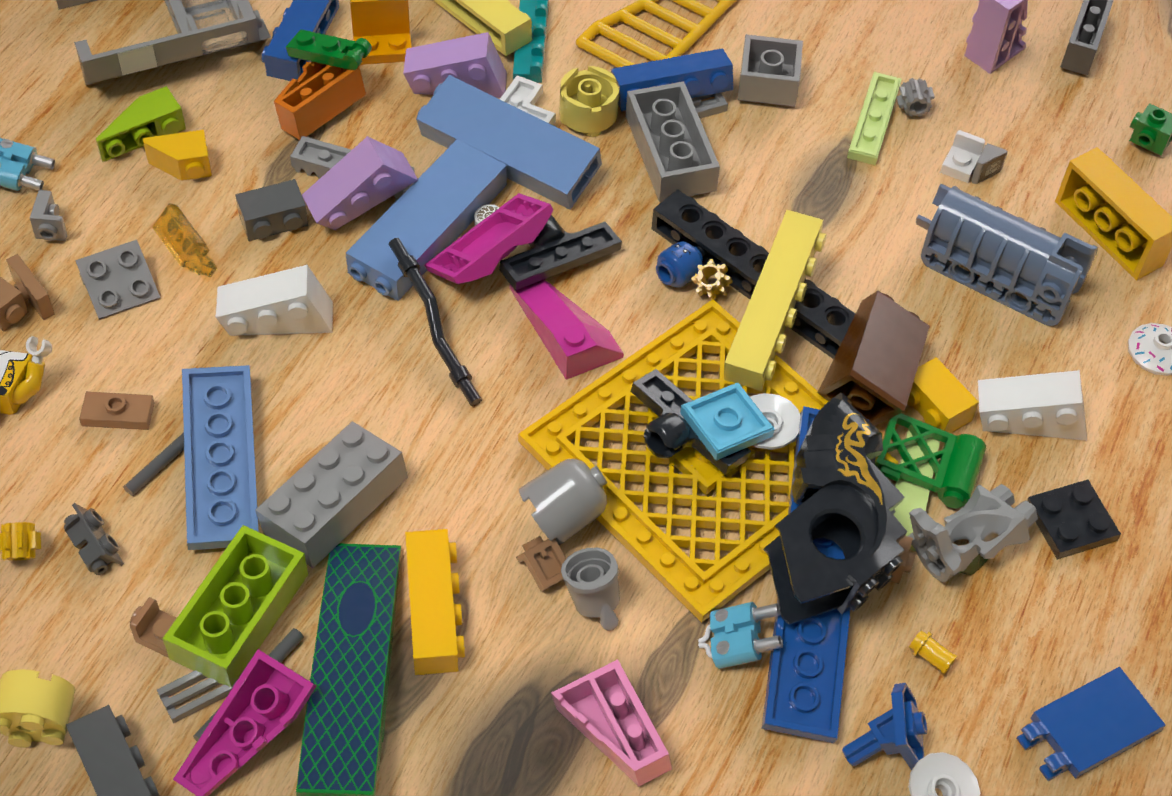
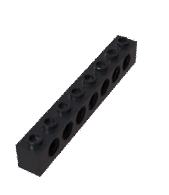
M678 189L653 209L651 227L653 231L673 245L684 241L696 247L702 254L703 266L707 265L710 259H713L716 266L718 264H725L728 268L726 275L730 276L733 280V283L729 285L748 299H751L769 254L764 247L758 246L744 236L741 231L734 229L721 220L718 215L708 211L698 204L694 198L687 196ZM805 278L804 283L807 284L805 296L802 302L796 301L794 309H797L794 324L790 329L834 359L856 313L841 304L835 297H831L818 288L811 280Z

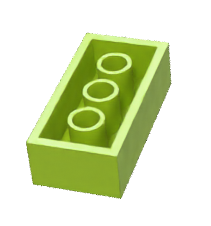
M242 525L162 638L169 659L193 671L196 670L202 673L203 676L212 678L222 685L232 687L308 576L305 553Z

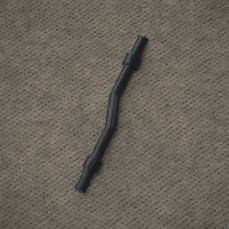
M399 238L392 239L388 245L399 261L397 266L404 277L410 279L424 302L432 342L450 371V379L455 387H460L471 406L479 404L482 398L471 382V374L465 365L460 364L445 339L436 297L419 271L420 265L413 255H409Z

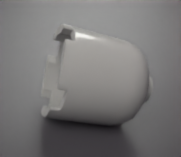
M566 459L519 488V493L524 502L529 499L536 508V511L531 515L550 541L555 538L560 546L604 512L607 505V495L603 486L608 482L597 466L590 469L581 460Z

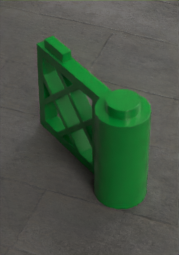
M902 413L889 419L882 439L883 451L881 455L876 457L875 466L889 479L898 482L901 478L938 493L939 499L950 508L958 509L964 507L974 492L986 450L985 442L971 434L953 435ZM899 424L908 428L913 437L901 440L894 429L895 425ZM933 438L945 443L943 450L933 453L925 440ZM917 443L924 456L913 460L905 446ZM897 449L905 463L897 465L885 460L886 453ZM929 462L935 472L934 479L922 475L917 466Z

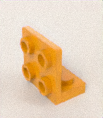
M350 0L353 41L363 38L369 41L372 46L371 52L367 57L362 58L360 65L405 62L406 49L412 48L408 0Z

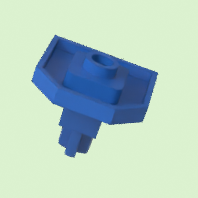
M906 682L894 685L891 693L892 709L867 723L871 730L843 747V754L851 766L860 764L881 750H884L887 755L900 753L911 770L920 759L924 758L923 734H927L926 717L923 711H918L916 699Z

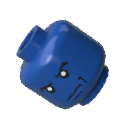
M684 241L677 242L658 255L656 273L664 284L675 288L683 287L692 281L691 277L698 274L699 269L697 266H703L702 254L689 243Z

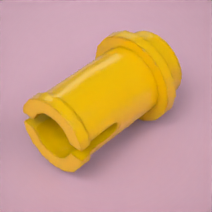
M921 630L909 645V648L914 651L912 655L915 657L920 655L940 670L942 674H945L956 660L957 655L952 654L931 638L933 635L931 632L926 634Z

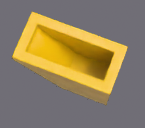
M204 129L143 138L147 160L150 165L181 181L212 176Z

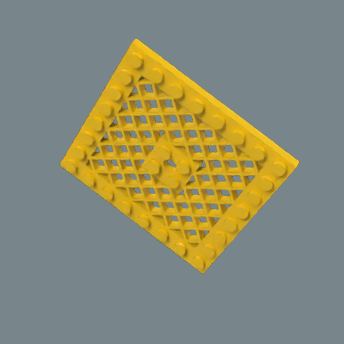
M713 299L518 434V442L547 470L566 459L581 460L592 469L595 465L588 458L597 459V467L608 483L603 486L607 495V505L604 512L596 519L701 623L710 617L711 611L719 610L771 569L768 554L763 549L780 536L775 525L788 515L794 470V454L796 453L797 445L793 441L783 448L772 450L757 448L753 445L747 447L751 450L749 459L726 475L692 447H686L670 458L655 456L648 449L647 445L646 451L627 450V442L645 443V431L628 430L629 422L648 424L659 417L649 407L648 412L629 411L630 403L644 404L630 392L632 384L636 380L657 369L676 387L695 389V396H688L692 400L700 398L701 389L718 391L735 384L724 380V362L740 322ZM697 352L696 359L689 358ZM702 353L719 354V361L703 360ZM775 355L773 360L777 362L771 381L765 380L762 391L741 385L746 393L780 395L790 400L798 408L799 413H801L803 406L821 410L829 402L819 395L812 385L777 355ZM673 369V376L665 375ZM678 369L696 370V378L678 376ZM701 371L719 372V379L701 378ZM625 403L624 410H615ZM605 420L624 422L623 430L605 428ZM600 421V428L591 427ZM574 438H575V446L570 442V441L573 440ZM580 438L599 439L598 448L579 446ZM604 440L622 441V449L603 448ZM756 451L764 452V460L754 459ZM770 452L787 453V462L770 460ZM887 452L885 460L898 465V461ZM602 459L621 461V469L602 468ZM626 461L644 462L645 470H626ZM650 463L669 464L668 473L650 472ZM674 466L683 474L674 473ZM740 470V478H731L733 474ZM746 470L764 471V480L746 479ZM770 472L787 473V482L771 481ZM610 480L620 481L619 489ZM625 481L643 482V491L624 490ZM649 483L668 484L667 493L649 492ZM673 485L692 486L691 495L673 494ZM697 487L705 495H707L709 492L716 488L715 497L698 496ZM721 488L738 489L739 498L721 497ZM746 490L763 491V500L746 499ZM770 492L787 493V502L770 501ZM633 502L643 503L642 511ZM648 503L667 505L666 514L649 513ZM672 505L691 506V516L672 514ZM697 507L715 508V517L696 516ZM721 509L739 510V519L721 518ZM745 510L763 512V521L745 520ZM770 512L780 513L770 521ZM656 525H666V533ZM671 526L690 527V537L671 535ZM696 528L714 529V538L696 537ZM720 529L739 531V540L720 539ZM745 531L755 532L745 540ZM679 547L689 548V557ZM695 548L714 550V560L695 558ZM720 550L731 551L720 560Z

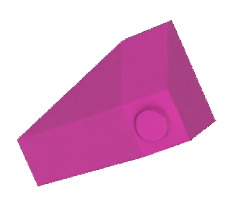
M545 279L516 291L510 285L511 292L566 380L623 358L624 353L609 330Z
M258 649L173 780L196 796H209L297 718L317 686Z

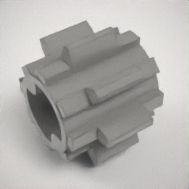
M911 78L908 82H903L899 88L901 95L897 96L899 108L904 107L905 114L911 117L913 115L920 117L925 112L928 113L930 108H932L931 100L935 98L932 87H927L926 81L920 78L918 80Z

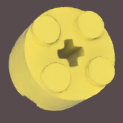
M588 66V70L578 71V68L567 72L562 78L560 85L559 114L561 123L590 137H597L602 131L612 126L617 119L619 87L615 76L606 69L596 66Z
M20 669L3 673L0 679V734L9 737V744L22 748L30 747L32 741L44 742L50 745L63 744L67 731L66 724L69 723L75 687L69 681L53 674L51 681L38 678L40 671Z

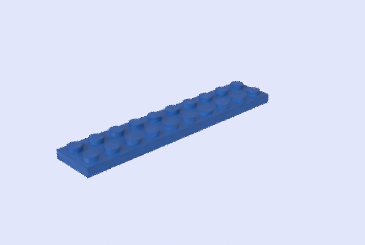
M803 406L800 413L792 485L795 481L796 457L814 418L820 411L819 409ZM792 486L788 514L799 506L793 500ZM816 538L813 540L817 549L827 557L845 559L842 549L834 541L826 538ZM850 608L843 614L835 609L788 625L781 615L775 617L773 636H781L783 647L771 650L761 729L835 743L838 738Z

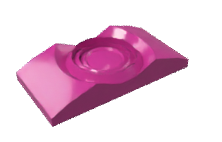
M518 193L428 261L425 267L427 271L456 284L470 282L490 275L495 270L498 262L507 257L517 246L529 244L535 240L549 220L553 208L549 203Z

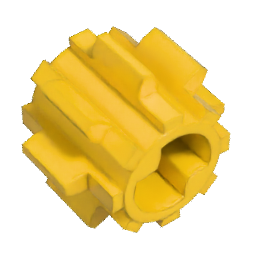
M710 259L707 265H698V274L691 277L693 283L698 285L696 289L698 295L708 294L711 300H714L720 294L726 296V286L733 283L731 277L726 275L728 271L725 264H718L716 266L713 259ZM715 275L717 281L709 285L708 278Z
M30 522L1 524V560L35 559L36 550L41 549V532L35 531V524Z

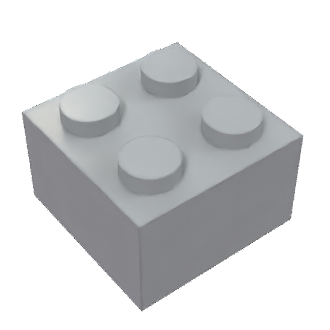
M746 34L738 100L795 106L800 83L803 41Z

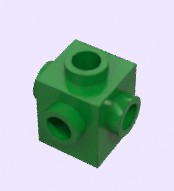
M1149 103L1143 113L1137 112L1133 118L1130 128L1134 130L1129 141L1162 156L1172 141V113Z

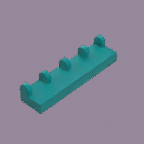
M520 0L519 10L526 13L532 21V41L515 51L513 80L516 76H520L536 83H542L549 0Z

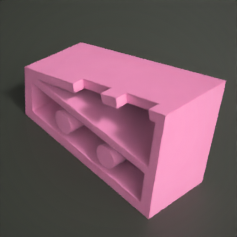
M618 660L551 693L556 709L638 787L672 770L669 753Z

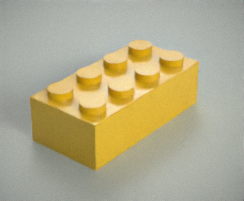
M1098 147L1070 160L1055 202L1136 281L1164 266L1172 249V216Z

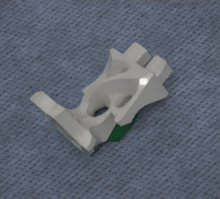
M1000 484L991 491L978 485L963 508L944 518L945 527L935 522L922 508L913 509L909 513L913 532L908 536L913 538L911 545L915 548L921 562L930 574L941 582H947L958 573L974 574L988 559L994 558L1006 546L1027 543L1030 540L1028 528L1038 519L1035 506L1026 500L1015 508L1011 507L1015 503L1014 494L1003 484ZM960 539L969 540V544L961 546L953 544V542Z

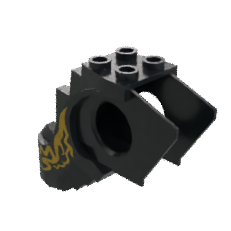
M844 393L833 397L814 418L796 457L797 467L794 471L795 481L792 485L794 502L799 506L775 525L780 536L763 549L768 554L781 617L788 625L835 609L841 614L845 613L849 608L855 612L869 599L868 594L874 588L880 591L894 577L892 573L903 563L900 556L904 549L898 542L903 539L907 530L894 516L896 512L894 509L905 497L875 466L876 457L881 455L883 451L882 433L851 405V400ZM816 538H826L834 541L842 549L845 559L827 557L817 549L813 540Z

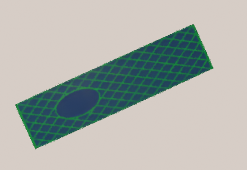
M339 543L329 553L310 682L317 687L307 701L296 786L297 796H375L377 773L380 767L381 746L384 740L401 546Z

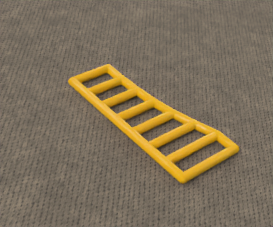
M638 0L593 22L576 39V45L617 68L634 65V63L592 42L591 40L597 34L622 45L650 61L682 56L736 0H716L719 3L713 9L696 0H671L703 16L704 18L698 24L658 5L656 2L659 0ZM645 10L685 30L688 34L681 40L634 15ZM623 22L673 49L667 55H664L610 26Z

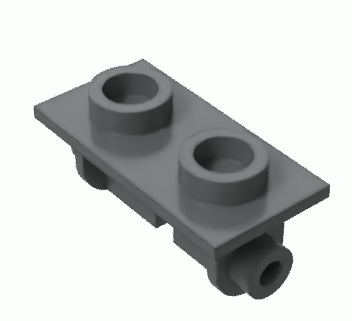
M74 503L72 506L77 514H72L65 518L64 530L76 548L79 549L85 543H88L78 552L87 569L96 575H101L107 571V565L112 561L122 566L124 562L117 553L120 547L115 539L103 530L104 520L94 509L90 508L87 510Z

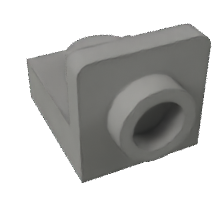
M39 190L30 215L35 238L48 241H66L67 231L63 217L59 216V206L54 203L52 192Z

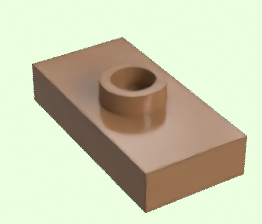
M16 254L6 259L12 278L16 283L14 287L22 292L24 301L28 299L43 320L55 315L48 293L21 257Z
M86 391L79 417L81 426L149 430L155 404L153 395Z

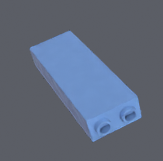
M448 75L445 81L436 87L433 97L427 105L421 107L416 118L422 136L446 148H449L456 139L506 164L508 179L571 210L602 165L600 148L451 75Z
M456 139L418 178V181L413 183L346 252L348 273L355 280L363 281L374 287L380 294L388 295L399 301L413 284L408 277H404L397 266L399 261L388 245L389 242L394 238H399L409 255H413L420 265L419 271L423 275L427 271L425 264L450 246L474 221L476 210L483 205L490 204L507 185V165Z

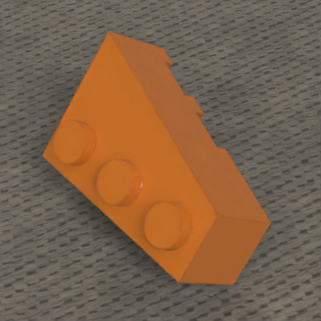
M313 61L306 62L302 67L303 73L300 77L292 79L274 100L281 129L300 140L302 136H309L312 132L364 97L366 92L360 67L356 70H349Z

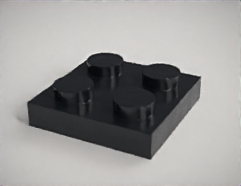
M1088 479L1036 494L1027 499L1036 508L1038 519L1035 522L1057 560L1116 542L1121 535Z

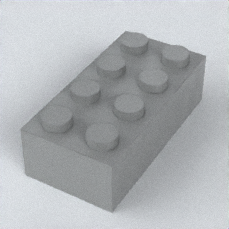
M684 81L627 91L626 118L659 202L664 201L677 189L687 196L717 191L720 165Z
M352 421L255 509L263 534L305 553L306 564L314 568L408 478L403 454L395 447Z

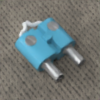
M0 138V186L19 191L22 186L42 190L44 181L28 177L26 173H30L33 165L53 169L55 159L38 155L35 147Z
M748 602L711 611L710 624L705 630V635L698 639L699 648H705L706 654L713 659L718 669L761 660L762 652L783 647L780 635L759 639L758 633H761L760 620L781 615L779 604L776 603L757 608L754 602ZM712 631L714 633V637L711 638L710 648V646L704 642H706L709 639L710 632Z

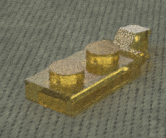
M169 203L153 225V230L181 267H186L189 271L196 272L197 275L202 274L212 277L217 270V266L213 259L207 256V253L210 251L206 246L207 244L180 208L175 204Z

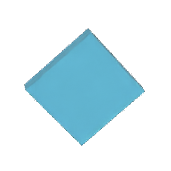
M738 382L681 405V415L716 461L771 438L774 435V427Z

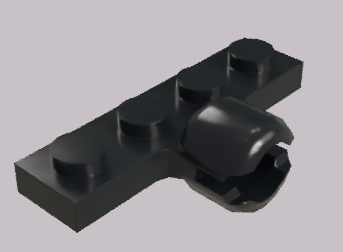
M551 215L535 240L529 243L532 249L501 260L499 270L516 291L617 252L621 249L622 241L606 222L575 233H568L564 231Z
M657 369L633 382L630 392L659 416L647 424V429L644 432L645 443L655 456L670 458L684 448L692 447L725 475L749 459L751 450L745 448L716 461L680 413L681 405L693 400Z

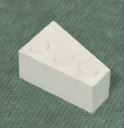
M304 265L219 286L217 289L216 318L230 336L332 333L333 302L309 266Z
M1080 370L978 380L979 413L983 431L1087 441Z

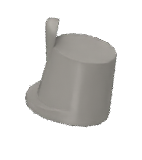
M598 547L576 551L567 557L561 568L563 579L576 610L586 617H600V624L605 630H614L618 626V618L613 610H615L620 601L618 581L620 571L613 554Z

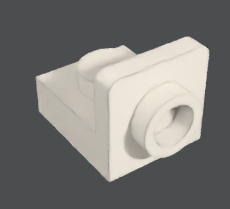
M958 130L953 145L942 164L940 173L968 183L984 148L985 140Z

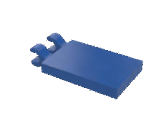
M1119 666L1036 710L1030 718L1033 722L1021 729L1023 734L1017 736L1016 739L1024 750H1028L1046 739L1056 752L1045 758L1044 762L1046 764L1039 767L1047 781L1054 779L1067 770L1076 779L1158 734L1166 724Z

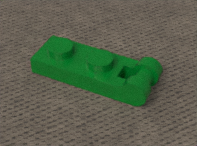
M300 29L288 43L286 50L290 57L356 70L362 63V58L367 57L371 52L372 46L369 41L363 38L352 41Z

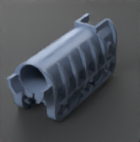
M940 184L932 204L938 206L932 221L921 215H918L916 218V225L928 230L921 252L923 263L930 269L1044 325H1057L1066 312L1071 295L1078 292L1084 284L1097 254L1098 247L1092 246L1065 232L1060 238L1046 231L1045 228H1039L1024 221L1023 218L1016 217L1003 211L998 206L995 207L984 202L977 196L974 197L963 192L956 186L949 188ZM959 265L967 267L970 270V272L959 267ZM1015 292L1021 293L1027 300L1016 295Z

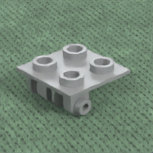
M137 240L75 260L80 271L81 280L86 286L98 319L160 298Z

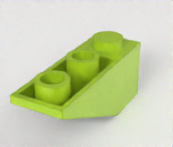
M167 86L139 96L95 138L102 162L144 146L143 138L175 134L185 130L182 108Z

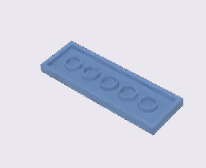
M250 365L182 369L188 550L227 548L242 525L259 532L258 517L255 511L257 509Z

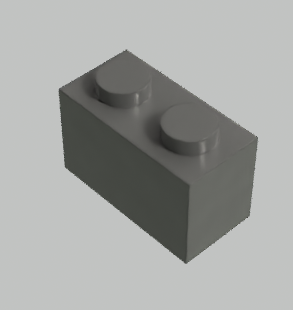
M295 179L235 194L239 217L248 241L308 226L306 205Z

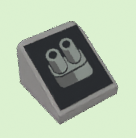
M987 143L976 163L971 179L972 183L978 184L999 173L1003 168L1008 153L1007 150Z

